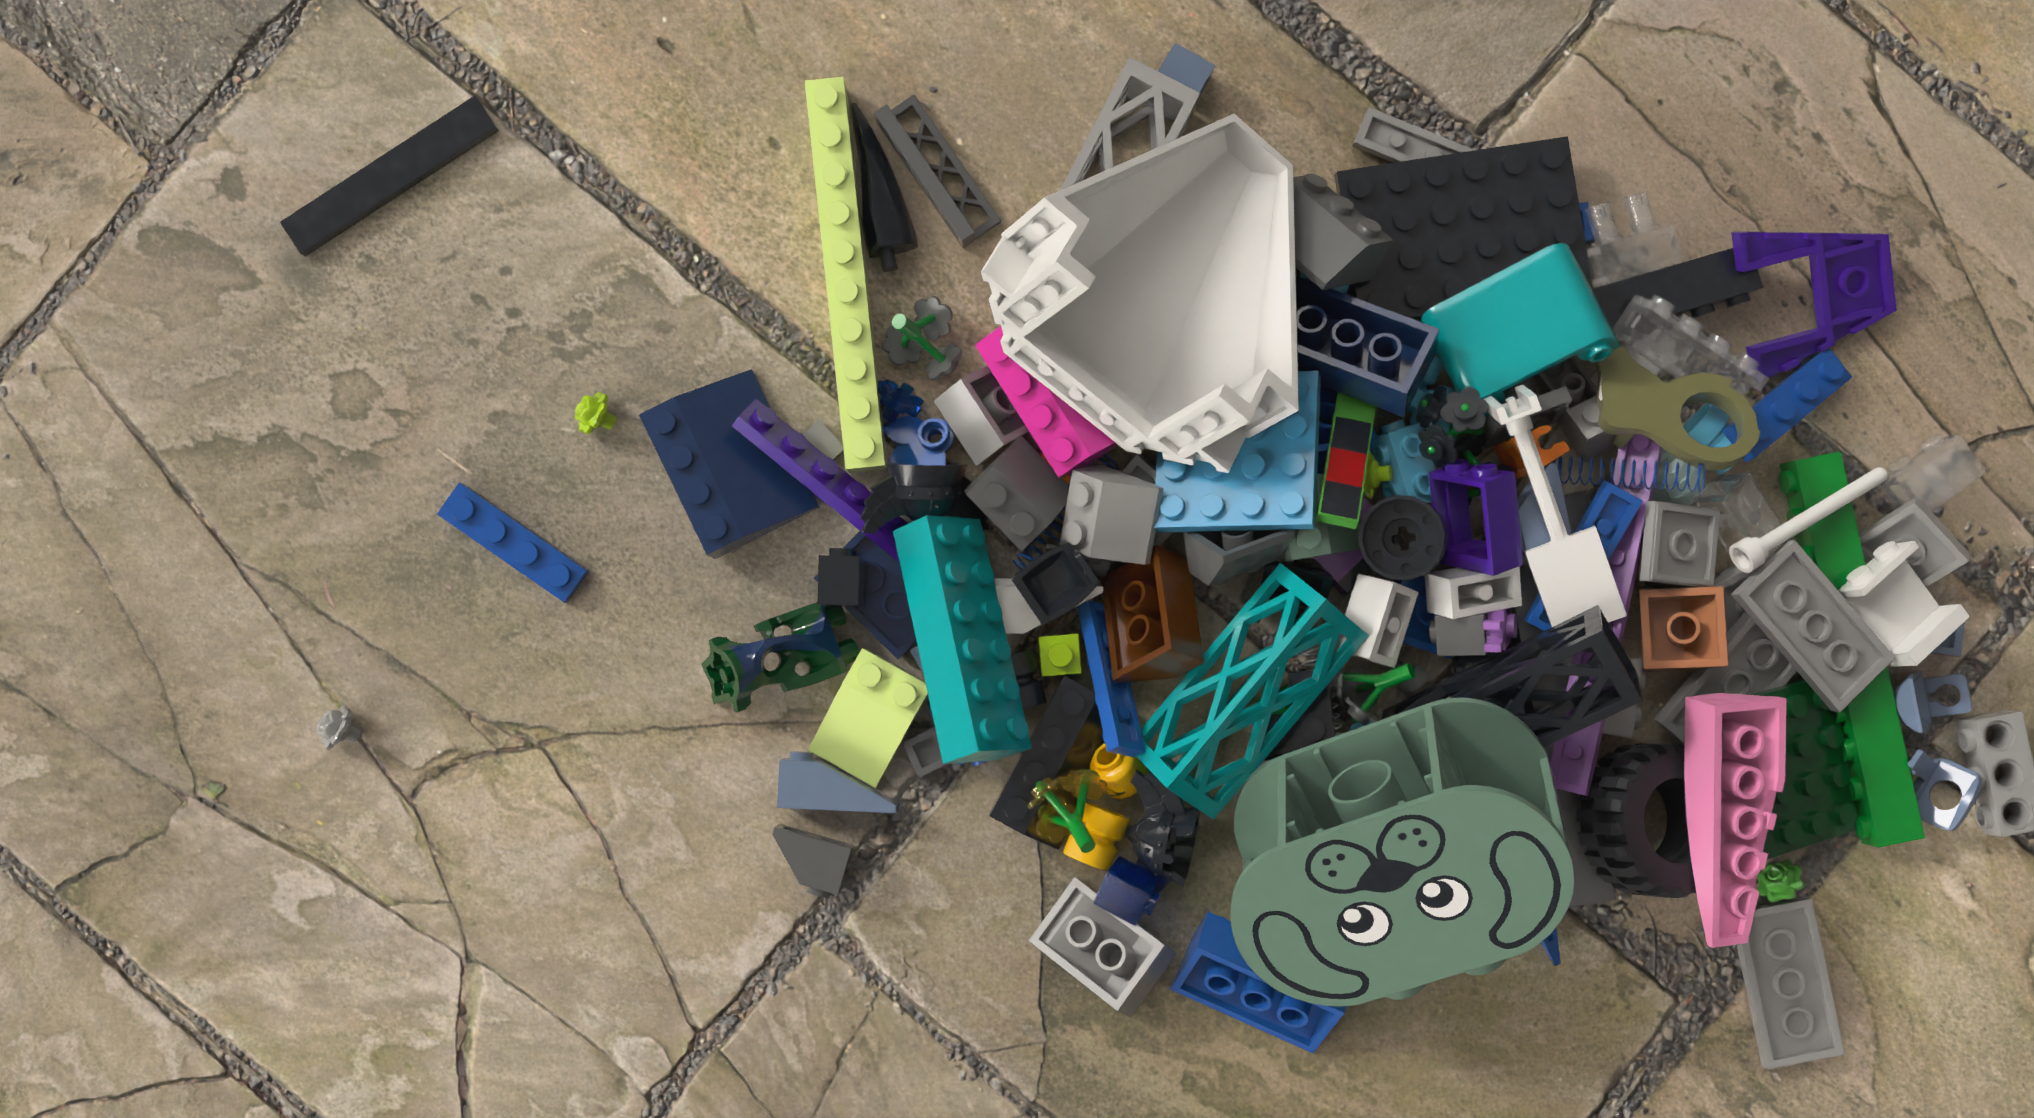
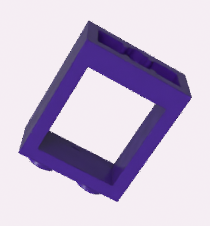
M1457 459L1452 464L1445 463L1443 468L1428 472L1431 503L1433 508L1443 518L1448 532L1447 551L1440 562L1441 564L1492 576L1523 565L1515 472L1499 470L1495 464L1470 465L1466 459ZM1467 485L1481 488L1486 542L1472 539Z

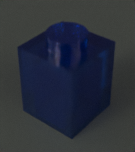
M1119 856L1106 872L1093 904L1136 926L1144 914L1151 916L1161 897L1160 894L1156 893L1161 877H1156L1150 871Z

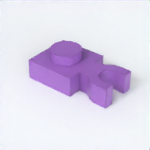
M1510 608L1487 612L1488 620L1483 622V630H1486L1484 652H1501L1506 650L1511 642V638L1517 637L1516 614H1510Z

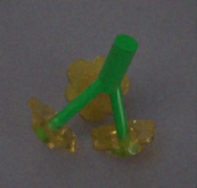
M1086 769L1071 770L1068 777L1063 778L1061 776L1054 781L1050 777L1043 781H1038L1036 787L1031 791L1035 798L1027 807L1032 809L1045 798L1049 802L1048 806L1043 805L1038 810L1040 820L1036 825L1037 833L1042 837H1049L1055 843L1061 841L1063 835L1069 836L1072 834L1083 853L1092 851L1096 843L1082 821L1086 799H1101L1103 791L1107 789V782L1100 779V775L1096 771ZM1060 784L1065 790L1071 791L1072 795L1078 798L1076 810L1073 805L1066 804L1064 798L1053 794Z

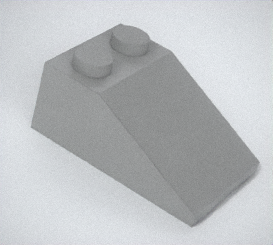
M1075 877L1029 939V942L1111 1007L1130 1018L1177 954Z

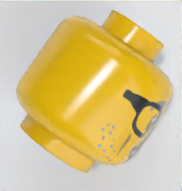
M1105 743L1095 751L1090 762V773L1105 794L1114 799L1131 797L1138 792L1130 782L1136 769L1143 775L1148 773V768L1137 757L1107 752Z

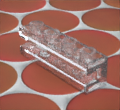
M1635 294L1612 329L1618 342L1675 379L1696 373L1718 374L1732 379L1730 387L1743 396L1749 387L1761 392L1769 380L1767 376L1756 370L1760 365L1759 362L1741 352H1738L1735 356L1728 351L1732 346L1729 342L1713 333L1709 337L1705 336L1700 332L1704 327L1701 323L1685 314L1678 318L1671 313L1675 306L1657 295H1653L1651 300Z

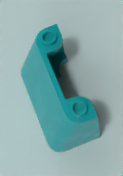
M1565 243L1554 244L1534 253L1433 306L1421 318L1422 323L1440 329L1437 354L1456 391L1460 394L1464 388L1473 387L1479 392L1480 399L1484 400L1492 396L1500 404L1505 400L1504 390L1576 354L1579 359L1590 360V362L1594 363L1606 359L1612 354L1613 350L1621 347L1570 247ZM1488 411L1484 414L1485 418L1490 416Z

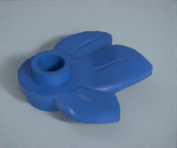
M910 415L898 418L883 428L886 436L897 444L888 462L907 465H946V452L951 449L955 439L954 432L947 421L940 418H930L923 421ZM933 435H942V439L939 442H929Z

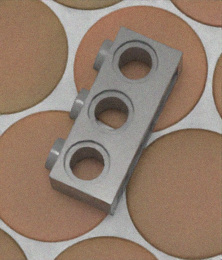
M1999 710L1957 719L1959 727L1957 741L1965 753L1968 769L1978 773L1982 779V787L1975 801L1976 807L1974 809L1975 820L1982 829V833L2007 837L2034 831V762L2022 711ZM1991 727L1994 735L1993 740L1988 744L1986 731ZM2000 765L2002 769V777L1997 782L1994 773L1996 768ZM2009 804L2011 808V814L2009 818L2005 820L2003 816V811L2005 806Z

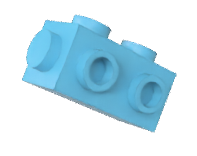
M1402 419L1380 426L1382 434L1377 435L1378 441L1373 456L1380 466L1391 465L1393 469L1392 481H1381L1384 499L1395 495L1414 496L1426 503L1431 502L1428 472L1434 471L1435 467L1433 461L1424 458L1419 451L1421 441L1418 434L1423 430L1420 427V423L1405 426Z

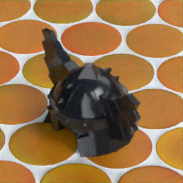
M946 462V465L885 463L890 476L870 488L872 492L863 501L865 507L859 517L865 522L861 532L872 535L886 522L901 515H906L915 521L926 515L945 517L947 514H954L959 518L980 519L983 531L989 529L985 521L988 517L965 494L964 489L972 482L963 476L968 465L965 463Z
M1136 769L1130 782L1135 786L1142 799L1145 816L1137 824L1128 827L1125 836L1133 843V849L1138 860L1126 874L1115 879L1114 883L1116 893L1125 891L1128 897L1136 895L1146 897L1154 892L1159 894L1171 881L1184 887L1195 846L1200 810L1195 807L1186 808L1182 798L1167 789L1152 772L1149 771L1143 775Z

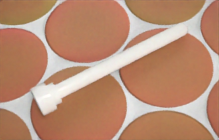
M1881 467L1875 468L1764 536L1741 539L1729 549L1733 563L1745 573L1752 572L1765 563L1769 551L1883 483L1888 477L1887 471Z

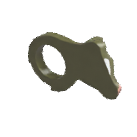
M1622 345L1613 350L1612 354L1606 359L1594 362L1598 373L1596 403L1600 411L1598 425L1607 434L1617 435L1613 444L1620 448L1624 447L1634 435L1642 434L1652 439L1660 447L1683 462L1690 463V465L1698 468L1699 463H1703L1705 470L1710 471L1725 470L1739 464L1759 440L1761 431L1758 430L1756 413L1747 399L1730 387L1732 379L1718 374L1696 373L1670 382H1663L1632 359L1628 350ZM1698 402H1706L1718 406L1728 413L1735 423L1737 431L1736 442L1727 447L1716 448L1700 444L1690 437L1682 426L1680 417L1682 407Z

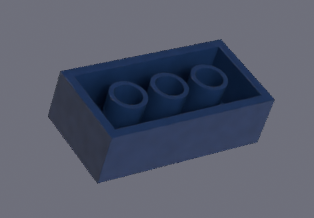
M1296 276L1298 371H1318L1321 376L1322 386L1405 417L1436 355L1440 329L1333 289L1322 290L1314 282Z

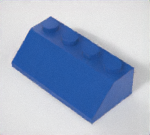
M1209 911L1195 930L1170 988L1172 991L1311 1053H1314L1343 1016L1346 1006H1324L1304 1002L1285 995L1264 982L1254 973L1242 957L1233 936L1231 921Z

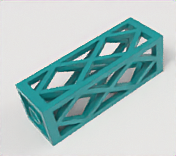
M1279 563L1203 654L1204 663L1187 673L1141 728L1145 752L1136 757L1167 789L1214 820L1369 635L1283 564ZM1280 584L1289 590L1266 602ZM1301 600L1307 607L1295 621ZM1283 609L1273 644L1239 661L1249 625ZM1320 617L1327 622L1310 630ZM1341 633L1347 640L1333 655L1339 634ZM1321 642L1312 677L1278 693L1288 659ZM1229 647L1223 669L1200 681ZM1252 672L1227 702L1232 682ZM1266 682L1261 701L1244 709ZM1216 689L1207 722L1173 740L1182 705ZM1294 702L1265 736L1271 714ZM1254 723L1245 757L1211 772L1219 741ZM1162 727L1155 747L1149 741ZM1184 753L1177 762L1174 759H1172ZM1199 762L1196 776L1194 778L1190 774V772ZM1225 783L1214 797L1209 793L1210 790Z

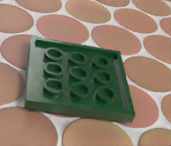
M1805 680L1751 694L1786 698L1785 782L1783 791L1776 792L1772 813L1777 814L1774 830L1768 829L1763 852L1768 854L1767 860L1857 830V809L1855 801L1851 800L1848 785L1850 771L1848 762H1844L1841 749L1843 733L1841 724L1836 723L1835 712L1828 708Z

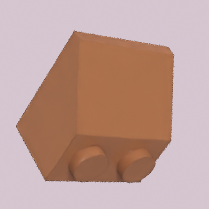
M1723 586L1639 590L1644 671L1673 672L1728 667Z

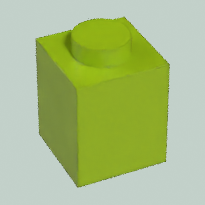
M1078 634L1038 637L1041 676L1081 673Z

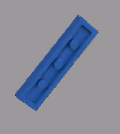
M1830 348L1823 352H1818L1752 406L1756 413L1758 430L1761 432L1758 442L1744 457L1745 462L1756 458L1852 378ZM1732 422L1722 432L1731 444H1734L1737 438L1735 423Z
M1603 481L1574 533L1595 526L1609 561L1643 501L1610 482ZM1538 593L1523 620L1546 631L1552 627L1541 596Z
M459 482L437 513L445 521L564 603L569 602L589 573V570L463 483Z
M1088 600L1077 606L1080 618V629L1084 637L1088 657L1087 663L1091 671L1095 690V702L1098 706L1103 729V740L1106 744L1107 752L1136 757L1145 752L1131 682L1117 683L1113 681L1104 605Z

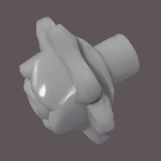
M343 705L339 710H327L317 723V734L322 736L321 743L324 744L325 749L330 750L344 739L351 743H355L358 740L361 730L351 725L352 711L349 710L348 706Z

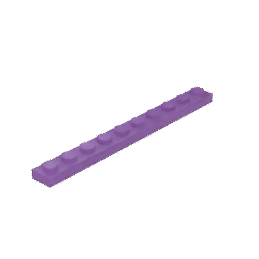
M1642 434L1634 435L1624 447H1619L1613 473L1614 484L1617 486L1620 482L1622 460L1625 459L1624 482L1626 486H1629L1632 479V463L1635 459L1636 470L1634 479L1636 486L1639 487L1643 478V463L1646 460L1645 481L1649 488L1653 482L1654 462L1656 460L1658 462L1657 481L1663 448ZM1623 482L1619 486L1620 489L1643 501L1608 561L1627 616L1643 546L1646 501L1653 500L1655 482L1649 490L1646 489L1644 482L1639 489L1635 488L1633 482L1629 488H1625ZM1627 616L1609 622L1621 644ZM1580 652L1574 655L1572 664H1586L1593 653ZM1569 675L1566 691H1569L1578 676ZM1590 677L1584 687L1592 684L1596 677ZM1576 707L1563 716H1571ZM1605 719L1555 742L1550 765L1556 789L1588 796Z

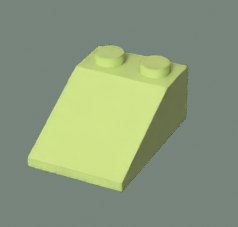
M862 648L837 692L808 750L876 788L928 696L925 681L869 649Z

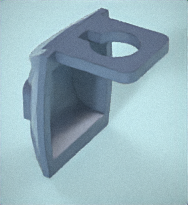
M1913 671L1902 683L1897 684L1895 688V702L1901 722L1921 734L1930 731L1933 723L1932 717L1968 713L1972 710L1968 681L1964 674L1924 678L1922 671ZM1943 684H1951L1959 689L1960 700L1956 705L1945 706L1939 701H1930L1929 693L1936 692L1938 687Z

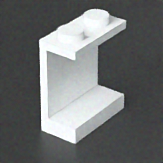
M1890 541L1881 545L1874 551V558L1867 565L1860 566L1849 573L1846 577L1848 582L1838 590L1893 654L1895 659L1889 664L1891 667L1917 666L1970 617L1961 604L1939 606L1906 561L1919 548L1915 541L1902 543Z

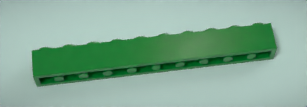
M1841 451L1780 464L1779 485L1782 492L1786 494L1789 505L1787 521L1848 485ZM1852 501L1795 535L1796 542L1837 590L1848 582L1846 577L1849 573L1865 565ZM1886 666L1841 712L1834 711L1836 723L1841 724L1843 733L1841 749L1844 762H1848L1850 771L1848 785L1851 800L1855 801L1857 809V830H1855V833L1861 839L1862 844L1878 848L1925 838L1911 771L1908 766V758L1888 666Z

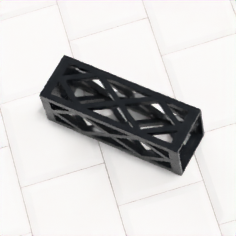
M1599 605L1384 709L1381 720L1430 702L1446 699L1448 696H1451L1450 698H1472L1478 700L1496 698L1498 700L1495 705L1503 709L1512 699L1513 701L1507 711L1523 721L1534 732L1542 746L1545 747L1642 702L1643 699L1638 672ZM1580 652L1593 653L1586 664L1559 663ZM1543 674L1578 676L1569 691L1534 689ZM1590 677H1596L1592 684L1584 687ZM1527 678L1521 689L1518 688L1522 680ZM1526 700L1552 702L1529 714L1518 713ZM1576 707L1571 716H1563Z

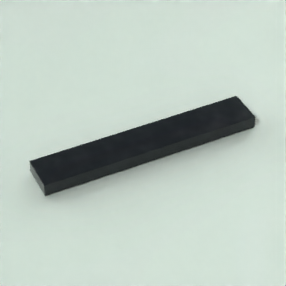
M473 96L286 217L280 223L299 253L306 257L497 133L499 129L480 100Z

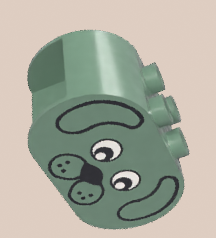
M1472 698L1437 700L1278 756L1258 767L1243 784L1236 800L1234 832L1238 849L1244 860L1243 872L1234 887L1231 900V927L1236 945L1247 965L1264 982L1283 994L1304 1002L1324 1006H1354L1383 997L1392 1000H1403L1419 993L1426 984L1463 972L1470 975L1488 974L1498 969L1506 959L1531 950L1547 938L1559 925L1571 902L1574 889V869L1547 753L1537 736L1523 721L1509 711L1487 701Z

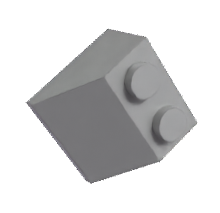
M988 366L959 379L934 400L944 419L948 422L976 466L1002 453L1020 435L1025 438L1031 434Z
M1104 465L1072 469L1060 545L1069 542L1080 554L1091 558L1143 565L1150 564L1156 533L1154 526L1159 517L1164 488Z

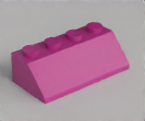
M1001 326L975 344L1058 478L1070 477L1072 469L1087 467L1118 445L1003 352L1000 342L1003 337Z

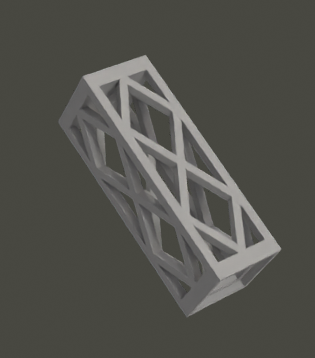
M1129 57L1060 190L1084 180L1098 151L1100 173L1112 168V139L1146 118H1149L1151 150L1180 138L1194 113L1200 93ZM1126 97L1131 99L1129 102L1123 105ZM1140 106H1145V108H1143L1142 110L1138 111L1137 113L1133 114L1132 116L1128 117L1127 119L1123 120L1122 122L1118 123L1117 125L1111 128L1112 124L1115 121L1119 120L1120 118L1124 117L1125 115L1129 114L1130 112L1134 111ZM1164 117L1174 121L1166 138Z

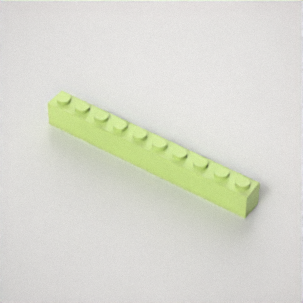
M844 77L806 80L805 90L845 469L849 473L885 470L887 468L885 464L887 463L848 90Z

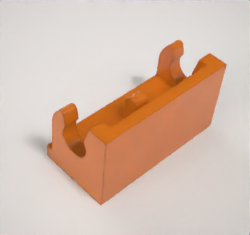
M1546 425L1531 431L1543 466L1570 451L1565 441L1553 444L1549 449L1540 447L1539 437L1551 430V426ZM1515 437L1493 447L1501 462L1510 466L1513 472H1515V479L1528 475Z

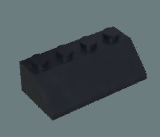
M1064 675L1030 736L1032 748L1022 751L989 814L993 819L1019 833L1058 850L1069 829L1048 821L1047 817L1049 814L1062 816L1039 791L1036 783L1042 781L1071 814L1075 813L1082 776L1084 773L1090 774L1089 793L1095 782L1090 773V762L1095 751L1105 743L1100 714L1095 702V692Z

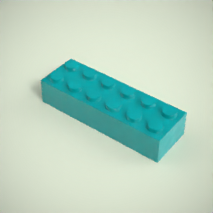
M926 515L894 530L893 534L943 764L994 761L1031 749L1029 729L1025 721L1020 689L1016 681L1011 659V649L1007 641L1002 619V609L997 597L994 574L990 565L985 534L980 519Z

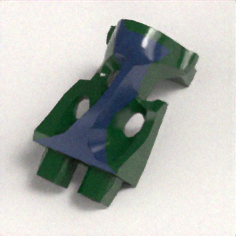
M816 602L767 619L754 625L755 631L760 632L763 640L756 642L737 643L730 641L727 637L710 639V655L701 665L711 685L713 703L717 704L729 700L735 713L745 710L751 704V693L763 686L780 684L783 692H788L820 683L848 671L846 665L857 658L859 654L858 647L852 638L837 643L832 630L846 624V615L843 607L823 606ZM780 626H788L791 629V635L775 637L774 630ZM771 652L776 653L780 660L777 667L772 671L766 670L764 666L765 657ZM804 662L809 667V672L800 676L795 672V667L798 663Z

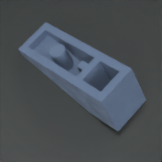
M790 751V758L779 760L777 808L896 813L898 811V802L824 760L813 759V752Z

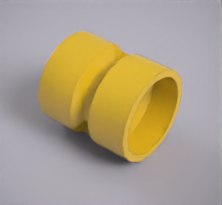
M1086 801L1082 821L1095 841L1096 846L1092 851L1083 853L1070 832L1063 853L1092 867L1110 871L1118 852L1114 843L1123 839L1130 819L1112 810Z

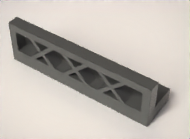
M912 95L893 109H890L886 104L874 112L876 123L962 248H965L1001 223L996 212L915 95ZM912 108L921 119L918 134L906 132L897 120L898 117ZM925 127L930 132L932 137L923 135ZM922 142L937 144L943 152L940 166L926 162L920 153ZM946 158L954 168L945 167ZM933 171L939 172L938 178ZM944 173L960 176L964 182L962 197L948 194L942 185ZM968 189L976 200L967 198ZM955 203H960V208ZM965 205L981 207L989 220L973 230L963 216Z

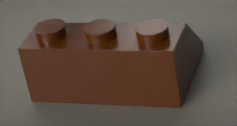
M1156 545L1152 549L1150 564L1143 565L1127 562L1107 574L1106 578H1101L1113 681L1124 683L1172 679L1204 663L1192 576L1189 573L1187 558Z

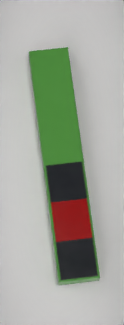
M1340 392L1336 393L1316 521L1356 529L1360 516L1376 406Z

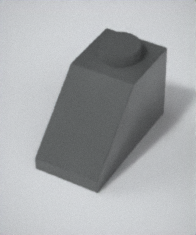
M1482 613L1456 619L1436 615L1435 620L1430 622L1429 633L1431 643L1437 644V656L1486 655L1488 652H1484L1486 630H1483V622L1488 620V614Z
M783 824L775 826L773 837L799 884L808 886L807 892L818 897L830 898L831 893L838 895L842 889L854 845Z

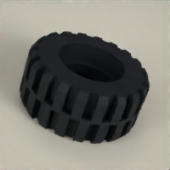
M1670 743L1624 745L1616 748L1613 753L1605 754L1598 761L1600 767H1595L1588 796L1579 794L1578 799L1582 800L1581 809L1576 810V821L1580 822L1581 831L1577 832L1580 844L1586 846L1587 851L1584 855L1589 864L1598 867L1595 871L1602 880L1611 883L1619 891L1632 893L1633 895L1683 898L1687 897L1690 893H1696L1686 819L1684 745ZM1655 788L1660 793L1667 811L1666 833L1656 851L1651 847L1644 827L1646 804Z

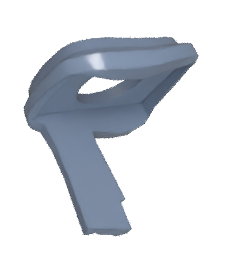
M1918 749L1908 762V766L1912 770L1911 773L1918 776L1913 785L1921 820L1940 829L1954 831L1963 823L1977 800L1982 787V779L1975 771L1944 758L1931 760L1924 751ZM1942 781L1954 782L1961 789L1962 797L1959 804L1950 810L1937 809L1930 800L1931 789Z

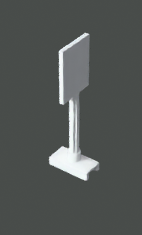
M1524 385L1515 387L1518 399L1515 400L1514 397H1509L1505 399L1507 403L1503 405L1492 396L1485 398L1484 400L1489 405V414L1501 425L1506 424L1509 435H1514L1550 536L1548 543L1524 552L1551 627L1599 605L1608 623L1626 617L1627 614L1597 528L1592 526L1573 534H1567L1531 432L1533 424L1530 414L1542 410L1537 395Z

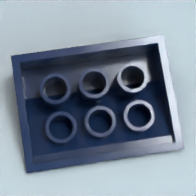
M752 369L675 396L639 414L706 555L714 559L820 508L811 490L732 427L739 415L755 399L771 408Z

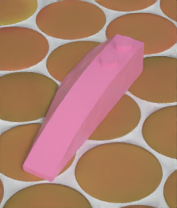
M1726 693L1685 697L1684 782L1686 819L1698 905L1707 946L1711 948L1748 943L1759 891L1755 889L1757 875L1761 869L1765 870L1768 856L1767 853L1763 852L1768 829L1774 830L1777 814L1772 813L1776 792L1783 791L1785 782L1786 698Z

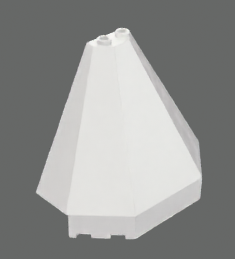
M1235 114L1044 197L1001 234V240L981 271L983 281L989 282L992 294L989 298V303L995 324H1001L1003 337L1000 342L1003 352L1125 451L1141 454L1144 449L1162 452L1163 459L1193 466L1196 460L1205 461L1215 466L1216 471L1229 473L1245 438H1250L1299 411L1293 165Z

